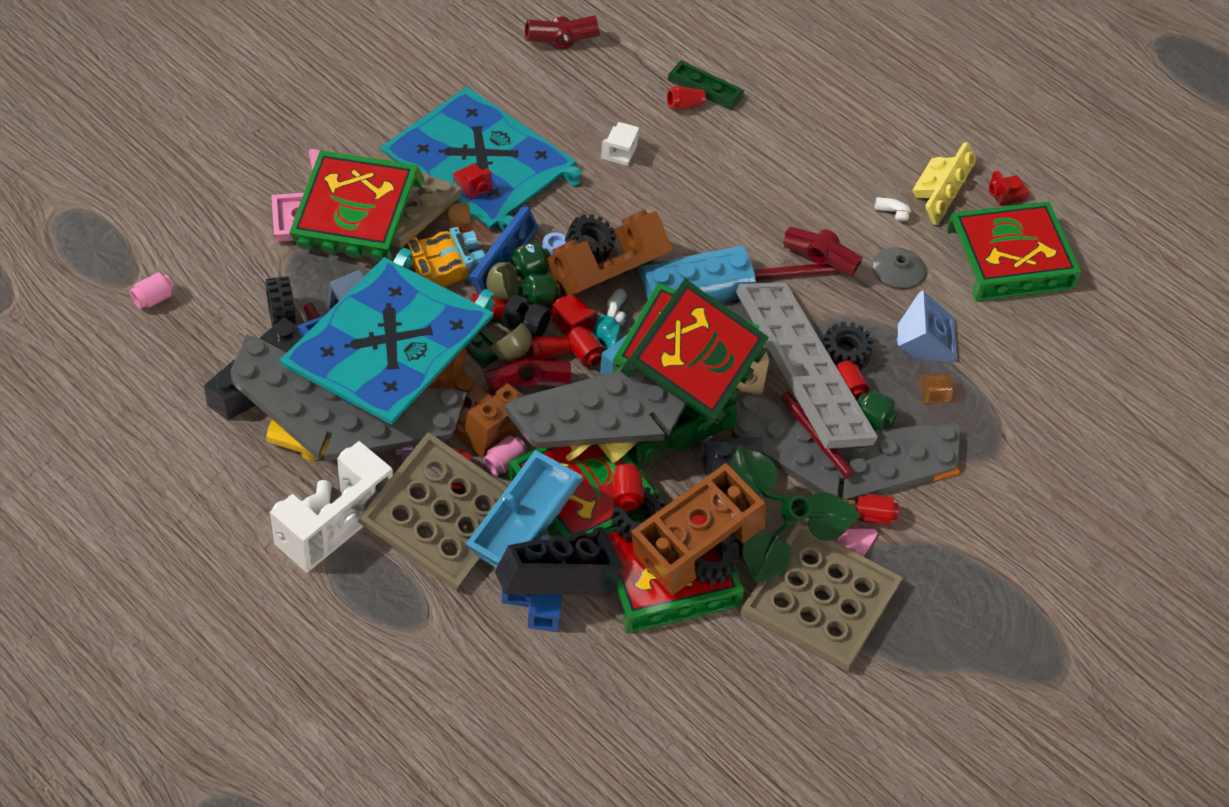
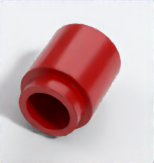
M584 326L573 329L568 334L567 340L569 348L584 367H594L600 364L605 348L590 329H586Z
M843 361L836 365L856 401L859 400L864 392L868 393L869 386L856 364L852 361Z
M623 464L618 466L612 476L614 504L625 511L635 510L644 501L642 474L635 465Z
M875 494L858 496L857 511L860 514L858 519H863L864 523L891 525L892 520L898 519L899 503H894L893 496Z

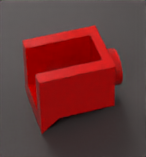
M571 293L566 297L559 298L553 304L552 322L566 336L579 326H584L592 331L597 321L598 311L589 310L578 297L575 298Z

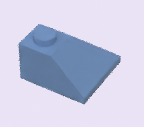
M925 291L919 292L898 323L897 344L899 348L907 352L914 359L956 361L954 317Z

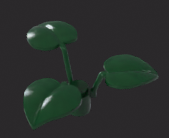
M742 446L733 455L730 467L758 496L761 493L765 498L783 502L781 515L785 522L773 536L767 531L761 530L743 543V561L751 579L755 582L769 581L781 574L788 566L791 558V548L785 541L778 540V537L792 523L809 518L808 528L810 532L820 540L832 541L842 536L860 516L859 512L851 504L839 496L828 492L815 493L808 499L800 495L790 499L788 495L781 496L768 493L766 490L774 487L777 481V469L771 459L762 453L746 449Z

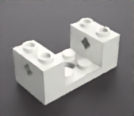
M360 441L351 448L344 449L337 458L342 496L336 501L325 505L317 515L292 494L287 499L276 503L270 511L274 545L306 573L364 527L358 523L359 517L393 476L392 468Z

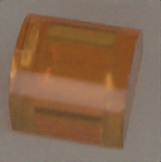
M458 203L449 209V232L454 227H458L460 233L471 231V218L467 203Z
M949 373L919 375L918 385L923 403L951 401L953 386Z

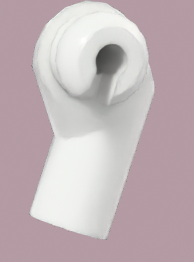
M876 197L875 210L896 212L895 219L898 221H907L909 219V213L911 212L909 205L896 199Z
M622 289L616 290L607 301V316L615 318L620 326L624 325L626 320V313L619 311L620 306L627 298L626 292Z
M327 480L318 481L316 494L302 500L314 513H320L321 509L330 503L331 482Z

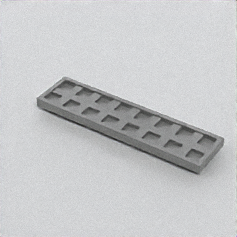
M786 282L739 284L736 290L738 297L753 323L759 325V330L769 337L765 344L825 449L874 445L878 436Z

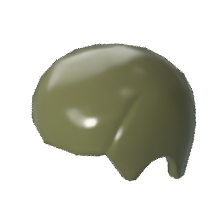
M509 262L495 264L488 273L486 285L488 290L494 292V298L507 303L514 294H518L517 271Z
M521 323L500 341L492 344L490 348L500 360L511 362L520 359L528 352L532 344V335L528 328Z

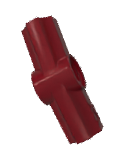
M596 15L570 20L563 16L557 17L552 21L526 20L525 41L553 43L557 49L561 50L570 48L575 41L600 36Z
M789 227L785 232L784 248L807 254L809 259L816 264L822 265L827 263L851 277L862 263L863 257L840 244L837 235L830 230L824 229L817 234L796 227Z
M523 356L517 359L516 362L483 372L490 394L495 395L496 391L507 383L514 389L534 385L557 387L568 385L571 379V363L539 360ZM533 366L534 372L528 377L521 376V371L524 367Z

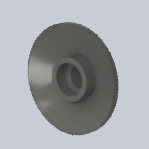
M893 247L882 250L876 255L873 261V272L882 284L893 289L906 290L914 288L922 282L925 275V265L922 259L914 252L904 248Z

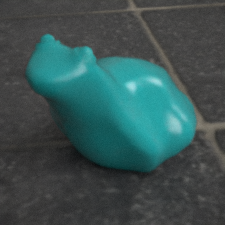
M603 315L594 324L593 332L596 338L604 342L608 349L618 342L620 325L615 318Z

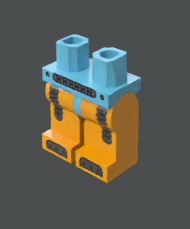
M458 227L451 228L450 232H440L434 237L418 240L415 236L406 243L407 249L413 253L409 258L413 260L412 268L414 272L442 287L461 282L464 279L470 280V274L485 256L483 250L469 253V250L478 248L477 237L474 231L460 233Z

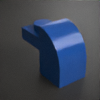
M502 589V603L529 607L528 628L558 632L562 594H505Z

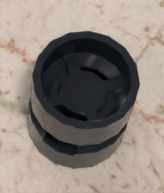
M514 294L504 308L501 325L513 331L523 323L530 331L532 339L533 337H542L548 328L552 311L550 308L539 303L532 305L530 299Z

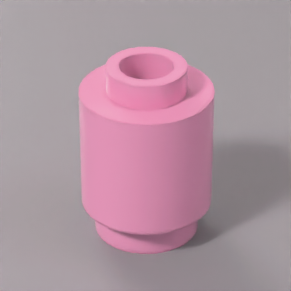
M158 272L134 284V288L130 289L129 292L133 302L139 309L144 307L148 309L172 296L171 290L174 288L167 275L162 276Z
M509 435L487 451V455L483 457L484 464L494 476L504 475L509 471V462L525 455L527 447L519 437L514 438Z

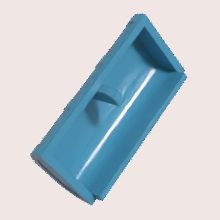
M743 245L641 264L637 268L648 299L658 283L677 290L684 278L720 303L739 300L740 298L736 293L739 284L756 283L752 264Z
M535 450L467 541V547L479 558L497 568L508 545L540 540L574 491L583 482V476Z

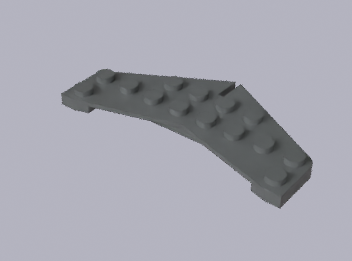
M249 335L245 336L231 368L232 384L316 459L319 460L326 439H330L324 454V462L337 460L344 449L351 448L358 441L373 453L417 446L427 432L442 442L447 441L455 433L467 394L455 389L426 388L391 425L354 404L348 405L343 398L280 365L279 360L286 352L260 338Z
M621 367L617 372L518 397L505 404L504 411L532 446L549 448L664 440L665 433L668 437L670 436L687 404L639 370L635 369L630 378L620 372Z
M740 392L736 399L737 425L732 428L733 439L763 436L762 454L771 459L776 468L815 493L828 492L837 496L838 485L843 484L842 499L858 502V496H866V494L882 495L931 481L936 475L954 470L958 464L960 426L941 424L887 428L878 431L874 430L878 436L874 445L835 448L854 471L851 477L844 479L788 408L748 393Z

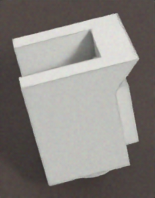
M618 122L616 127L613 126L608 139L602 140L601 159L628 166L638 144L639 127Z

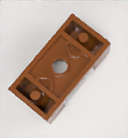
M645 209L622 219L623 225L615 228V232L625 254L597 265L587 240L578 244L575 239L552 249L554 255L547 257V261L555 281H558L560 284L562 297L580 292L673 251L657 210L647 214Z
M464 347L427 388L455 389L467 393L465 403L470 407L462 409L454 434L483 458L493 446L507 436H513L520 431L506 414L504 408L505 404L523 395L507 383L496 391L495 396H492L464 372L467 349Z
M725 463L631 531L634 555L671 595H674L696 578L694 563L696 559L731 534L743 544L765 528V502ZM696 515H702L707 519L701 525H695L690 520Z

